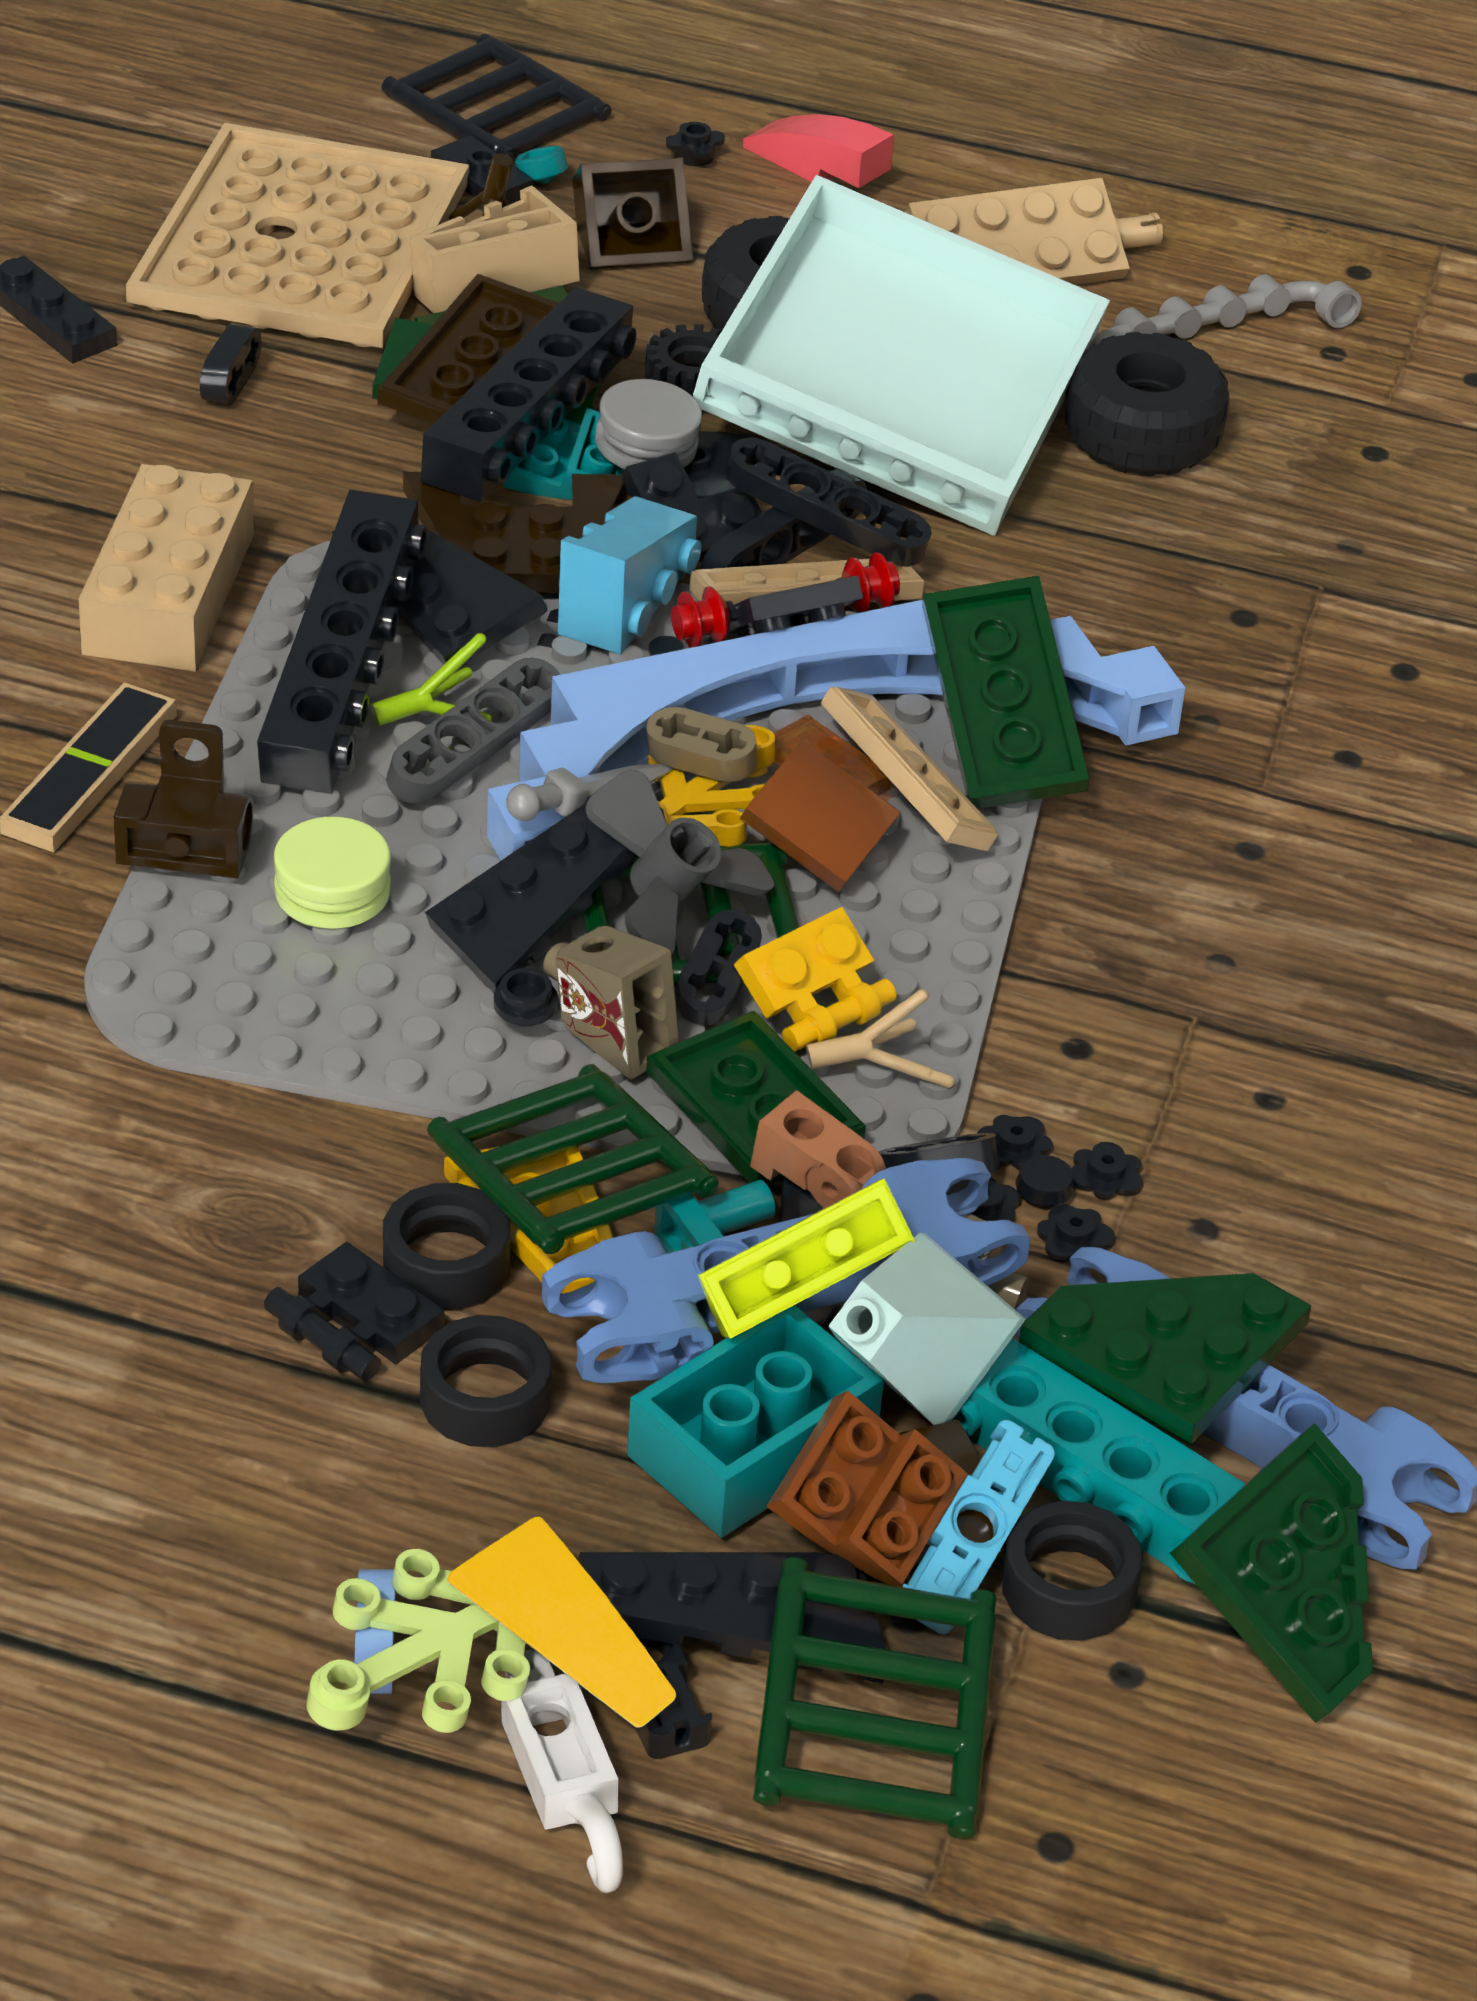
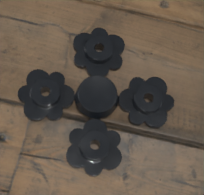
M999 1115L994 1118L993 1125L979 1129L977 1134L992 1133L997 1135L1000 1166L1011 1164L1020 1171L1015 1181L1016 1189L1009 1185L998 1184L995 1179L990 1177L988 1200L979 1205L970 1214L985 1221L1010 1220L1014 1222L1016 1215L1014 1209L1018 1207L1021 1195L1031 1203L1041 1206H1054L1049 1211L1048 1220L1039 1222L1037 1226V1235L1040 1239L1046 1241L1045 1251L1051 1258L1066 1261L1070 1260V1257L1081 1247H1096L1107 1250L1113 1245L1114 1231L1109 1226L1101 1223V1215L1097 1211L1075 1208L1062 1203L1066 1202L1073 1195L1074 1186L1081 1190H1092L1096 1197L1104 1200L1113 1198L1116 1193L1126 1196L1136 1194L1141 1189L1142 1178L1139 1174L1141 1161L1138 1157L1125 1155L1123 1149L1115 1143L1100 1142L1093 1147L1092 1151L1089 1149L1076 1151L1073 1158L1074 1166L1071 1168L1062 1159L1047 1155L1052 1150V1140L1044 1135V1125L1037 1118ZM962 1180L955 1183L949 1188L947 1195L963 1190L970 1180Z

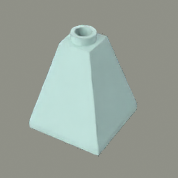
M919 1233L914 1237L915 1242L909 1241L859 1283L830 1323L829 1328L838 1342L882 1377L891 1389L930 1423L936 1425L949 1422L954 1418L1026 1318L927 1234Z

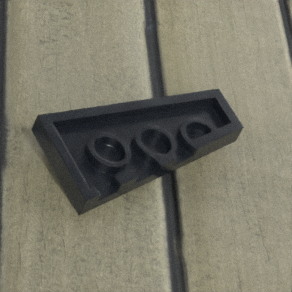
M580 1552L578 1556V1562L607 1596L636 1637L681 1645L686 1636L709 1640L712 1644L720 1647V1653L749 1658L752 1649L770 1652L778 1583L781 1578L782 1563L786 1558L796 1557L807 1561L809 1564L808 1571L866 1581L863 1571L855 1568L850 1561L830 1552ZM806 1601L802 1635L886 1649L875 1612ZM798 1665V1668L823 1671L821 1668ZM858 1675L857 1679L867 1681H873L878 1683L884 1682V1679L861 1675Z

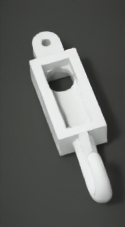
M524 1650V1656L530 1664L526 1689L515 1700L501 1701L503 1727L544 1829H552L573 1823L582 1825L589 1838L593 1853L587 1859V1868L594 1885L603 1893L613 1892L620 1886L623 1877L621 1843L616 1825L610 1815L618 1813V1777L578 1683L567 1674L555 1676L549 1660L539 1652ZM505 1671L506 1678H515L513 1674ZM563 1719L567 1729L554 1736H543L537 1734L533 1726Z

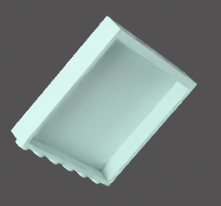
M816 175L702 363L693 397L698 402L701 410L995 536L1065 400L1066 391L1079 360L1096 339L1110 300Z

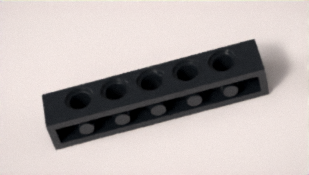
M575 287L423 434L421 482L478 502H482L498 484L503 485L511 471L524 458L528 459L531 457L536 446L549 433H554L561 421L574 408H579L582 405L585 397L596 385L604 383L610 371L622 359L626 360L629 358L637 337L636 329L632 328L634 305Z
M349 489L257 740L261 783L332 794L339 771L347 772L349 770L354 752V737L352 735L354 728H363L368 715L369 693L367 691L369 685H378L382 676L384 666V651L382 648L384 642L392 643L396 636L399 620L398 602L399 600L407 601L410 596L413 582V568L411 566L413 559L422 560L427 542V527L419 525L418 500Z

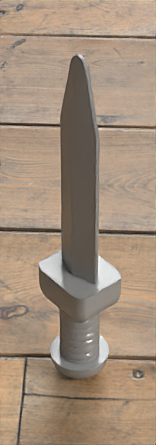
M662 764L630 765L580 778L565 768H558L547 773L544 784L541 786L531 787L528 784H519L513 787L508 793L506 805L509 813L520 821H530L536 817L538 812L553 809L558 814L566 817L583 806L587 798H590L597 789L624 771H640L652 783L670 773L673 768Z

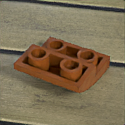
M802 740L746 807L740 819L836 891L840 892L901 812Z
M845 1391L832 1399L768 1502L767 1507L819 1546L832 1554H837L850 1561L855 1568L889 1585L900 1586L904 1583L968 1473L916 1429L900 1435L852 1393Z

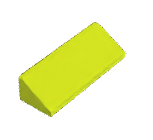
M882 1178L697 1276L721 1335L731 1339L898 1251L909 1241L915 1242V1239L885 1179Z

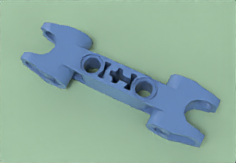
M969 1158L914 1161L890 1167L876 1173L861 1188L863 1189L884 1178L913 1237L919 1233L927 1234L987 1286L1006 1278L1027 1263L1030 1237L1023 1225L1010 1220L976 1222L963 1217L974 1212L979 1205L988 1200V1183L991 1174L983 1162ZM970 1179L969 1184L963 1190L946 1195L952 1185L959 1181ZM811 1215L713 1239L702 1245L667 1253L663 1243L654 1233L646 1231L606 1239L562 1260L542 1275V1301L549 1313L557 1314L561 1317L600 1316L608 1319V1321L591 1328L586 1335L576 1341V1367L583 1380L596 1383H616L659 1379L713 1347L712 1334L720 1332L697 1275ZM1009 1244L996 1257L985 1260L977 1258L990 1250ZM894 1253L795 1304V1306L801 1311L806 1312L847 1301L859 1283ZM588 1277L595 1280L572 1292L561 1293L566 1285L576 1279ZM624 1345L622 1350L614 1357L607 1360H596L598 1355L606 1349Z
M1081 1247L1070 1257L1071 1265L1067 1283L1069 1285L1098 1283L1092 1278L1089 1268L1095 1269L1102 1274L1107 1283L1171 1278L1145 1263L1123 1257L1108 1250L1096 1247ZM1027 1298L1016 1311L1027 1319L1048 1298ZM1020 1327V1328L1018 1329V1331L1015 1333V1335H1016V1337H1017L1018 1339H1020V1329H1021V1327ZM1270 1365L1203 1432L1206 1436L1263 1468L1303 1431L1315 1423L1362 1477L1364 1505L1357 1510L1359 1545L1366 1546L1367 1557L1392 1567L1417 1569L1427 1558V1548L1432 1537V1533L1425 1526L1423 1519L1405 1503L1419 1502L1448 1513H1467L1477 1502L1476 1468L1462 1453L1444 1440L1429 1425L1394 1407H1381L1375 1410L1363 1422L1335 1406L1323 1395ZM1094 1388L1095 1390H1097L1098 1392L1102 1393V1394L1105 1395L1106 1397H1108V1398H1110V1399L1112 1398V1397L1106 1395L1105 1393L1101 1392L1100 1390ZM1430 1468H1439L1446 1471L1457 1482L1460 1490L1449 1486L1436 1476ZM1384 1525L1399 1532L1406 1539L1409 1547L1394 1541L1386 1532Z

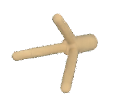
M925 989L915 992L862 1033L806 1045L807 1056L812 1070L866 1059L946 1088H951L955 1083L951 1075L873 1048L916 1028L917 1023L913 1018L901 1020L928 999L929 994Z

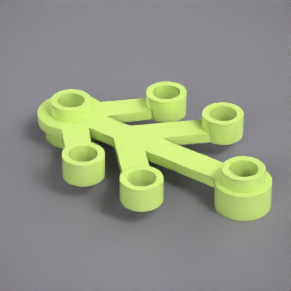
M409 1549L402 1552L397 1557L392 1585L398 1594L411 1600H421L431 1595L470 1604V1606L457 1613L381 1599L378 1588L373 1583L364 1579L353 1578L342 1582L337 1588L333 1605V1616L341 1626L351 1630H362L372 1627L412 1636L357 1664L339 1659L330 1661L319 1668L313 1674L310 1681L306 1701L307 1711L317 1724L327 1729L347 1730L353 1728L365 1717L371 1692L439 1658L435 1682L426 1691L422 1717L425 1723L436 1731L444 1733L454 1732L464 1726L470 1708L471 1696L465 1688L473 1639L492 1629L497 1631L496 1649L486 1659L481 1683L489 1696L501 1701L515 1700L526 1689L530 1673V1664L524 1656L526 1642L450 1585L447 1577L451 1571L440 1569L439 1562L434 1555L422 1549ZM416 1571L422 1573L425 1577H413L406 1572ZM358 1601L366 1605V1607H354L347 1602ZM506 1671L513 1674L515 1678H503L496 1672ZM437 1703H450L457 1709H442L437 1705Z

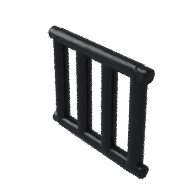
M486 33L478 38L477 44L398 80L389 76L383 81L381 86L382 91L391 96L392 99L455 137L462 139L471 135L497 154L501 153L510 156L513 159V163L518 154L591 119L597 118L600 121H605L612 112L611 106L603 102L599 97ZM491 59L504 65V67L434 99L421 93V91ZM523 79H528L538 85L468 119L454 112ZM559 98L572 105L501 140L488 133Z

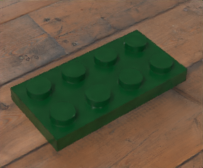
M1039 575L923 594L922 608L966 797L977 809L1088 791L1089 776Z

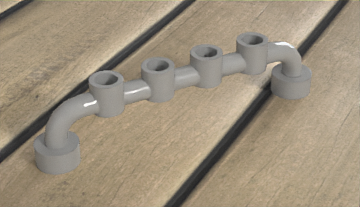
M1263 274L1256 277L1250 283L1248 292L1245 294L1236 295L1226 286L1218 285L1208 291L1201 305L1192 307L1181 297L1174 296L1162 304L1159 315L1149 318L1136 308H1126L1117 315L1114 326L1101 331L1096 336L1093 344L1097 345L1104 338L1113 335H1125L1129 332H1140L1143 334L1160 333L1166 335L1175 333L1178 337L1186 339L1195 335L1203 325L1219 322L1225 327H1234L1247 314L1263 310L1269 316H1277L1283 313L1289 304L1301 301L1315 302V310L1319 317L1334 328H1342L1356 319L1361 310L1362 299L1358 292L1342 281H1334L1328 285L1306 280L1280 284L1270 275Z

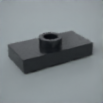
M471 135L431 150V158L469 165L468 182L465 191L470 195L476 197L485 190L492 159L497 154ZM514 165L512 166L505 193V198L509 205L521 200L520 190L529 186L534 187V179Z

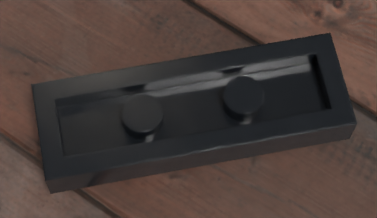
M26 256L6 260L0 265V306L72 364L117 346V331L114 325Z

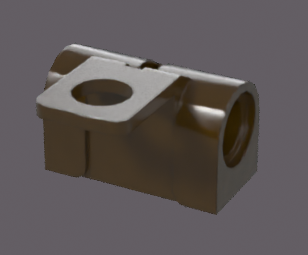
M165 720L162 722L159 730L161 777L158 784L127 781L114 813L116 864L239 879L250 844L254 805L251 795L224 792L223 732L216 725ZM182 738L196 739L206 746L209 755L200 761L185 759L176 751L174 743Z

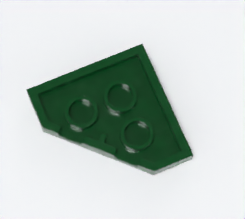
M1254 1273L1066 1285L1056 1290L1024 1321L1020 1329L1019 1342L1063 1370L1192 1444L1308 1325L1311 1305Z
M1314 1423L1177 1545L1170 1554L1316 1723L1332 1712L1373 1672L1372 1644L1364 1642L1362 1606L1369 1602L1366 1546L1359 1545L1357 1510L1364 1505L1363 1480L1360 1474Z

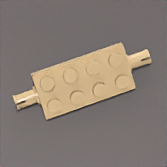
M1103 178L912 202L908 204L905 211L907 214L1073 285L1125 278L1130 267L1124 249L1150 245L1159 246L1163 239L1162 223L1153 225V223L1160 220L1159 215L1155 212L1148 215L1118 219L1114 216Z

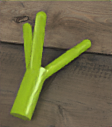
M482 633L476 634L421 687L371 703L372 715L377 726L422 711L443 715L453 708L454 704L432 699L472 676L473 671L469 667H464L457 672L455 671L486 642V636ZM480 711L485 719L490 722L492 721V716L489 713Z

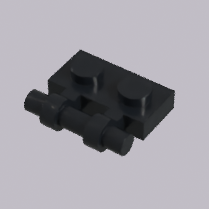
M347 1241L298 1276V1296L294 1297L281 1287H276L267 1295L264 1301V1309L279 1319L278 1326L282 1331L296 1341L307 1339L323 1351L322 1357L325 1362L341 1373L351 1371L363 1381L372 1379L381 1366V1359L373 1354L375 1351L397 1365L429 1341L433 1333L444 1327V1309ZM334 1320L336 1323H338V1324L341 1325L342 1327H341L340 1329H338V1328L335 1327L333 1324H331L329 1321Z

